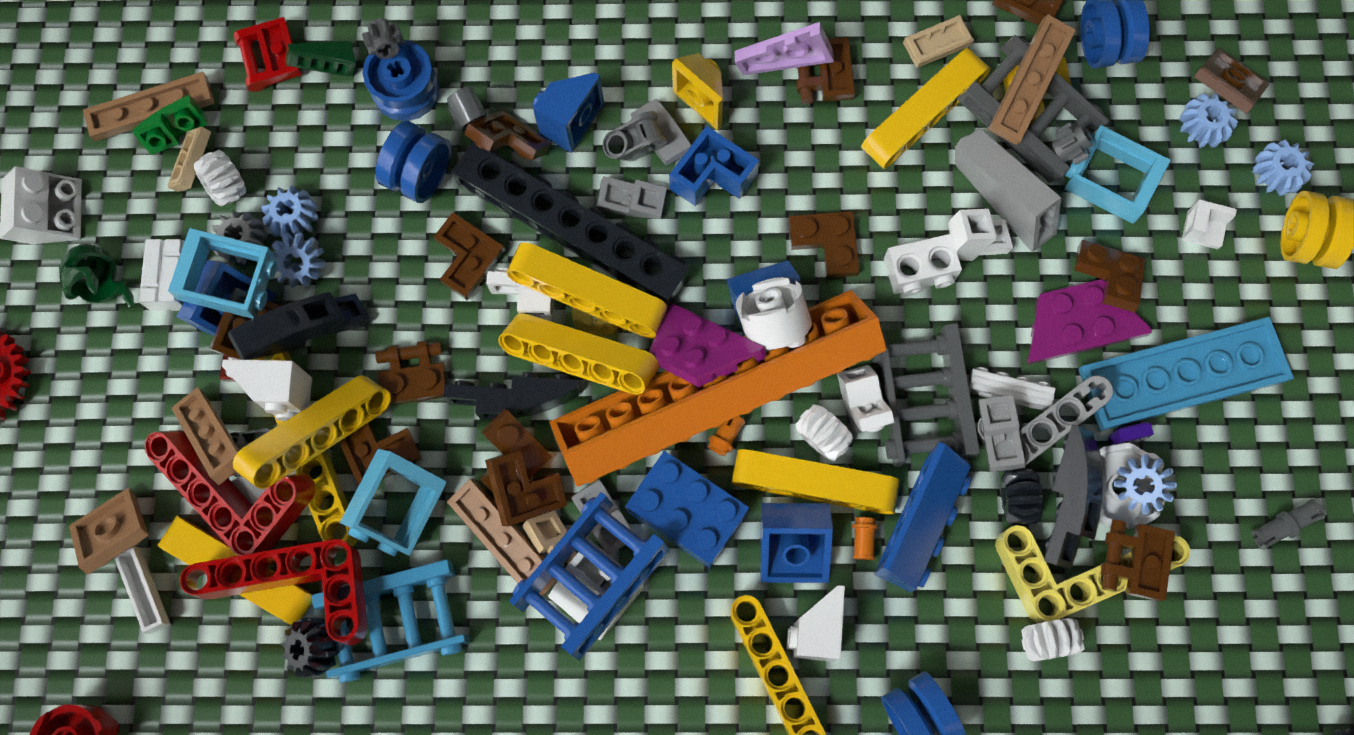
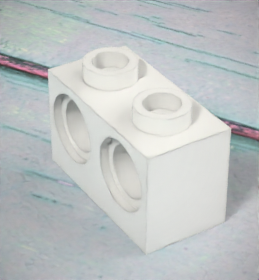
M951 234L888 248L884 257L894 294L904 292V295L908 296L917 294L924 287L935 285L936 288L950 286L962 271ZM931 260H942L946 268L940 269L935 267ZM900 267H911L915 275L907 276L903 274Z

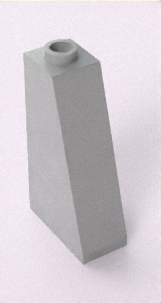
M980 128L971 135H966L959 140L955 146V165L1000 217L1006 220L1007 225L1032 252L1057 234L1061 197Z

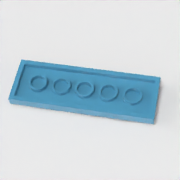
M1270 317L1084 365L1078 369L1082 382L1092 376L1105 377L1112 385L1113 394L1111 399L1094 414L1100 431L1289 382L1294 379ZM1099 388L1091 389L1087 394L1089 401L1094 397L1099 398V395L1102 393Z

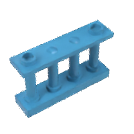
M446 559L363 581L366 619L374 658L354 663L351 645L336 641V648L340 651L338 653L340 667L326 671L327 678H339L340 683H346L360 679V672L438 651H441L442 656L461 652V645L470 643V638L464 634L455 635L445 585L448 584L447 578L456 576L453 563ZM427 584V588H431L442 640L422 645L411 594L414 593L413 587ZM350 585L339 588L337 593L339 601L349 596ZM323 592L311 595L314 609L325 611ZM393 593L394 597H398L408 649L388 654L378 603L381 602L380 596ZM346 620L341 625L340 632L342 636L349 635Z

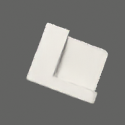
M1198 200L1187 211L1182 240L1219 249L1223 245L1226 225L1236 216L1237 209Z

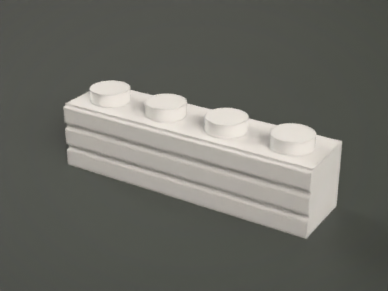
M983 367L973 368L968 377L970 394L987 398L1013 395L1016 405L1046 411L1053 404L1055 388L1050 387V384L1046 382L1033 383L1029 382V379L1025 377H1017L1016 379L1009 377V374L1004 372H997L996 374L988 372V369Z
M130 547L116 556L114 560L141 626L142 633L153 634L171 625L141 548Z

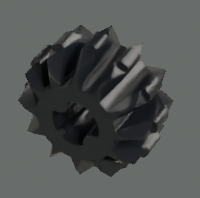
M1019 468L1006 470L1001 477L1000 486L1002 509L1006 521L1009 525L1019 526L1038 524L1043 516L1042 510L1044 508L1040 477L1034 469Z
M300 619L297 622H293L291 628L285 630L287 640L281 643L285 648V654L282 658L288 660L287 670L294 671L296 677H319L336 665L334 656L340 653V651L336 648V640H333L327 633L325 619Z

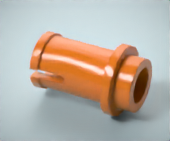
M737 416L720 425L715 435L709 437L710 443L708 448L721 456H726L727 452H732L733 447L731 445L742 426H744V419Z
M855 518V524H852L851 527L855 529L853 559L875 560V530L879 529V526L875 525V518Z

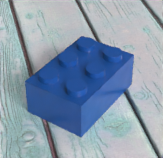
M663 451L625 506L627 513L709 569H711L749 511L748 506L666 451Z

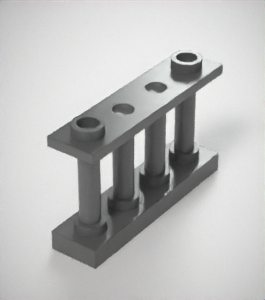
M1016 35L1001 46L1000 50L1007 57L985 83L979 85L974 81L956 98L988 128L1000 106V103L993 98L992 93L1016 65H1020L1030 45L1026 40L1019 39ZM1056 71L1046 90L1054 99L1030 128H1027L1021 142L1015 145L998 136L1049 183L1061 178L1070 168L1060 160L1054 148L1049 149L1040 140L1039 136L1064 107L1077 119L1073 124L1074 128L1083 125L1092 133L1100 125L1105 126L1109 122L1097 105L1089 103Z
M958 323L944 325L935 340L887 345L885 331L882 332L886 351L875 355L872 358V362H878L883 401L892 410L894 423L887 425L889 439L885 440L887 459L893 460L894 468H900L905 463L904 454L931 452L939 442L946 444L954 452H958L959 456L964 460L974 459L980 452ZM937 353L938 356L942 355L944 368H941V371L892 377L889 358ZM941 384L943 387L948 388L949 400H946L944 404L897 409L895 389ZM948 417L949 420L953 419L955 432H952L951 436L902 441L899 422Z

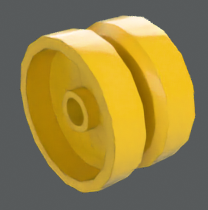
M1310 191L1298 193L1288 208L1281 230L1280 247L1284 260L1303 264L1312 261L1315 266L1332 269L1342 266L1354 247V199L1340 196H1331L1327 199L1322 193Z

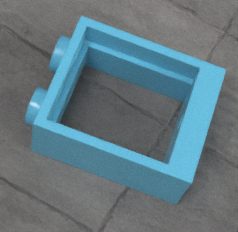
M1100 125L1095 134L1091 135L1094 146L1089 148L1090 157L1077 165L1073 161L1070 164V168L1065 174L1070 179L1064 189L1134 224L1144 213L1171 160ZM1096 149L1145 173L1131 201L1082 177Z
M189 228L168 292L180 301L253 319L257 317L259 310L262 311L266 305L267 292L265 290L269 279H273L276 274L277 260L268 247ZM209 250L258 261L244 304L195 292Z
M378 449L340 523L350 528L348 535L367 543L369 537L378 541L377 549L395 557L399 551L410 556L447 481L390 451ZM387 469L420 486L394 539L360 522Z

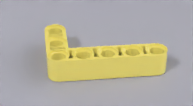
M1019 525L1011 526L996 538L995 546L1026 613L1036 623L1059 620L1125 591L1127 588L1128 580L1118 579L1115 592L1103 590L1100 575L1101 565L1056 584L1029 529ZM1010 534L1020 539L1021 549L1019 552L1009 547L1007 540ZM1174 535L1172 549L1174 559L1171 561L1170 570L1182 566L1190 557L1189 545L1180 536ZM1131 552L1121 556L1120 566H1130ZM1025 566H1030L1035 570L1037 578L1034 584L1029 583L1024 578L1023 569ZM1072 584L1079 586L1082 590L1083 598L1081 602H1077L1071 597L1070 588ZM1041 598H1046L1052 605V612L1049 616L1044 615L1039 610L1038 605Z

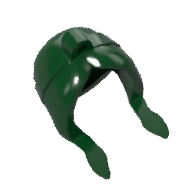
M79 244L64 254L59 265V278L66 299L73 300L80 296L86 302L102 303L121 294L123 300L132 308L134 296L128 288L127 282H114L117 277V266L109 252L96 245Z

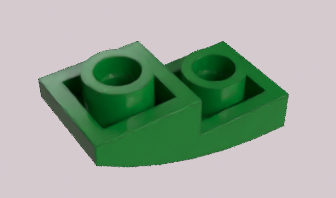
M187 95L146 118L133 128L132 133L150 155H153L179 144V136L186 134L187 131L207 125V116L191 95Z

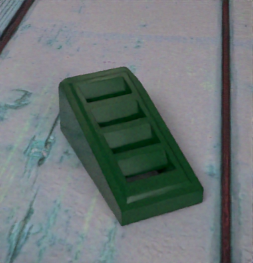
M351 41L289 43L285 57L286 66L340 76H352L356 63Z

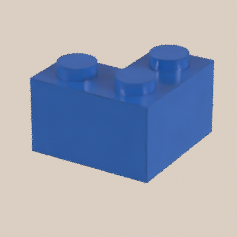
M706 126L669 174L670 190L694 206L698 204L713 183L740 199L758 176L759 160Z

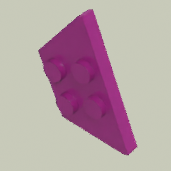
M1103 279L1042 293L1036 300L1034 312L1036 315L1035 321L1032 324V339L1026 360L1027 365L1146 337L1152 331L1136 313L1102 303L1105 287Z
M673 303L668 307L649 350V353L657 359L659 367L697 387L714 381L719 376L737 371V364L755 357L758 362L766 357L764 346Z

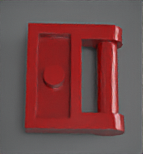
M285 17L234 32L235 44L240 47L247 74L245 79L247 90L258 92L268 85L302 75L300 68L286 66L285 63L287 46L289 43H293ZM256 40L260 44L266 71L259 72L252 48V44Z

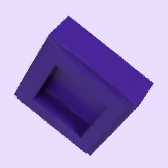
M1146 422L1120 428L1110 434L1108 440L1110 446L1122 443L1132 444L1144 441L1154 435L1151 424Z

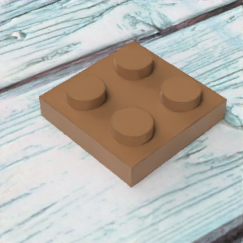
M129 488L69 525L78 566L87 575L99 567L105 566L113 558L130 547L136 546L141 540L149 536L137 497Z

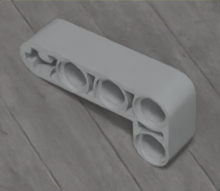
M1092 376L1086 379L1019 430L1025 466L1070 433L1072 424L1079 426L1108 403L1112 397L1113 388L1105 377ZM1099 388L1102 392L1099 398L1094 397L1084 406L1081 400L1086 397L1091 389ZM1060 407H1072L1076 412V420L1073 422L1062 420L1059 415ZM980 418L976 427V434L980 442L985 446ZM1038 426L1046 428L1050 435L1049 441L1046 443L1035 441L1032 437V429Z

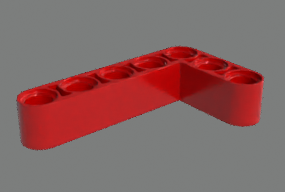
M183 430L153 432L145 441V452L148 458L238 556L271 550L315 495L316 487L312 477L305 473L291 474L266 488L252 506L229 478L220 485L210 478Z
M341 539L194 563L187 566L180 575L179 582L184 592L208 600L322 580L328 635L340 643L355 645L361 642L367 633L361 557L355 547ZM346 550L347 558L345 562L335 566L334 558L339 551ZM311 556L312 564L310 568L301 572V561L305 557ZM276 562L277 570L275 574L267 578L265 573L268 565ZM241 568L242 576L240 580L232 584L231 577L233 572ZM206 574L207 582L204 587L198 590L197 581L199 577ZM349 584V596L339 601L337 597L339 588L342 585ZM351 618L354 623L353 630L349 635L342 636L340 632L341 625L345 620Z

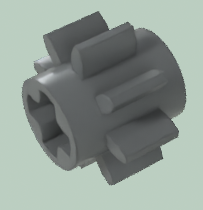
M385 18L371 21L368 24V32L362 33L369 55L376 54L381 59H390L396 56L399 52L398 45L405 44L398 23L391 24Z
M1071 122L1056 130L1057 134L1055 135L1057 139L1052 142V146L1062 162L1065 163L1068 160H1073L1074 164L1077 165L1090 157L1089 148L1094 146V142L1085 126L1080 125L1074 128Z

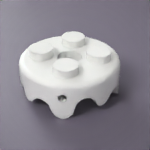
M1131 443L1105 446L1098 450L1103 483L1099 523L1111 528L1112 520H1122L1126 522L1125 530L1135 528V525H1145L1159 517L1161 511H1157L1152 502H1149L1150 510L1148 514L1142 513V503L1138 502L1133 510L1128 509V505L1133 499L1128 496L1124 500H1119L1118 495L1113 491L1112 483L1115 479L1127 480V478L1117 472L1119 467H1124L1133 472L1128 465L1127 460L1133 457L1141 467L1142 455L1147 454L1149 455V466L1152 467L1154 462L1160 457L1156 454L1145 452ZM1162 463V465L1158 469L1161 473L1164 468V463ZM1151 477L1137 478L1136 484H1141L1138 487L1141 492H1145L1148 489L1154 491L1155 485H1151L1153 481ZM1158 497V498L1160 499V501L1162 502V504L1164 505L1165 500L1162 499V498H1160V497Z

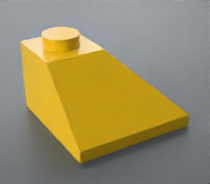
M700 53L676 58L672 62L673 92L718 131L722 127L723 109L722 77L719 66L712 59L708 58L706 60Z

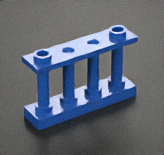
M602 492L596 498L592 497L586 502L581 511L582 515L528 579L524 578L516 585L513 590L514 596L509 600L512 605L522 612L531 605L564 633L565 641L561 647L579 661L670 551L665 542L655 534L649 540H642L608 513L613 504ZM598 523L634 551L633 555L635 557L627 567L622 566L620 568L585 539ZM575 550L611 578L610 583L612 585L603 595H596L563 567V564ZM553 577L588 606V614L580 623H573L539 594Z

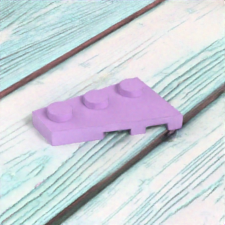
M820 22L734 51L735 64L742 75L834 62L832 46Z

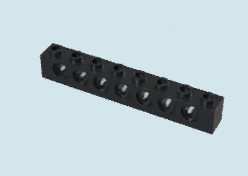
M472 142L452 170L453 177L459 186L623 283L659 298L666 303L667 309L674 303L689 280V267H687V263L682 258L674 254L668 256L659 251V246L647 238H644L642 241L632 235L633 232L624 224L617 222L615 225L606 220V216L594 207H589L588 209L579 204V200L571 193L566 191L558 192L552 188V184L545 178L538 175L534 178L526 173L525 168L516 161L510 160L507 162L500 158L496 150L489 152L479 148ZM492 172L500 173L493 180L486 179L487 175ZM516 188H526V191L521 195L512 194ZM543 203L553 204L552 208L547 211L538 210L539 206ZM571 218L580 220L579 224L574 227L564 225ZM596 234L607 236L606 240L601 243L591 241L592 237ZM628 249L634 252V255L629 259H622L618 256L622 250ZM651 265L659 266L662 269L657 275H649L645 270Z

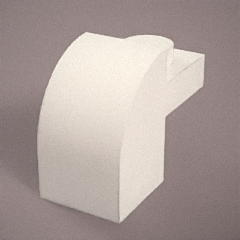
M989 209L959 210L948 222L949 233L952 235L955 252L960 260L973 261L979 255L1007 254L1013 249L1006 220H992Z
M499 268L497 272L487 271L486 284L491 294L518 295V314L524 313L553 321L555 299L512 281L506 273L508 268Z
M869 365L837 374L843 402L855 432H876L882 430L885 425L894 423L892 410L882 399L878 375Z

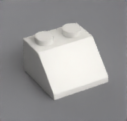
M223 360L222 367L255 403L265 409L266 413L276 416V420L286 421L310 406L312 377L293 361Z
M836 586L794 623V626L788 628L786 649L792 650V658L831 662L841 658L845 586Z

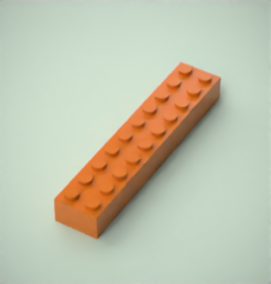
M849 290L808 308L812 326L805 335L806 342L799 347L791 348L786 346L772 349L766 352V357L758 362L755 357L749 358L737 364V371L719 376L714 381L700 387L666 370L654 375L642 394L635 395L620 390L549 421L576 486L579 487L586 483H592L610 472L624 469L631 463L644 457L655 455L671 445L687 441L692 436L710 428L719 427L732 418L748 414L766 403L780 400L791 392L809 387L816 381L832 374L841 373L846 368L861 361L872 359L875 355L886 351L878 317L852 290Z

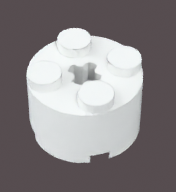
M771 278L752 285L753 292L746 297L744 292L739 295L736 300V309L747 339L764 346L765 353L772 349L786 346L791 348L799 347L806 342L805 335L812 326V320L800 283L796 281V285L790 284L789 278Z

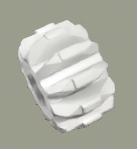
M220 150L209 152L194 163V169L200 183L217 205L231 204L246 194V187L240 173L224 152Z
M813 404L808 410L806 409L796 423V430L816 452H819L828 460L835 461L840 455L842 456L853 441L852 433L840 419L820 405Z
M1073 618L1028 625L1021 630L1023 649L1026 650L1027 658L1031 661L1080 654L1085 649L1082 629L1079 628L1078 620Z

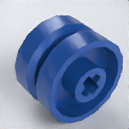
M1087 0L1081 14L1080 36L1084 57L1088 65L1096 69L1113 66L1116 61L1123 65L1143 60L1149 45L1150 32L1149 18L1144 1Z
M404 40V45H398V54L390 59L378 58L376 54L368 55L364 62L362 74L365 86L382 114L393 120L411 121L419 119L431 111L438 100L440 86L427 53L416 43Z
M410 121L399 123L390 132L378 156L375 169L378 184L392 191L401 190L404 197L417 203H424L436 192L446 174L451 158L452 146L450 141L435 133L430 132L427 134L423 127Z
M926 671L908 680L910 697L900 688H895L881 696L885 711L899 735H966L963 725L939 685Z

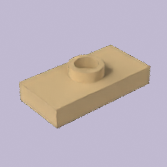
M958 15L905 37L903 44L916 68H919L972 46L974 39L962 17Z
M203 127L187 131L169 179L168 188L177 192L191 189L196 175L194 163L203 156L211 131Z

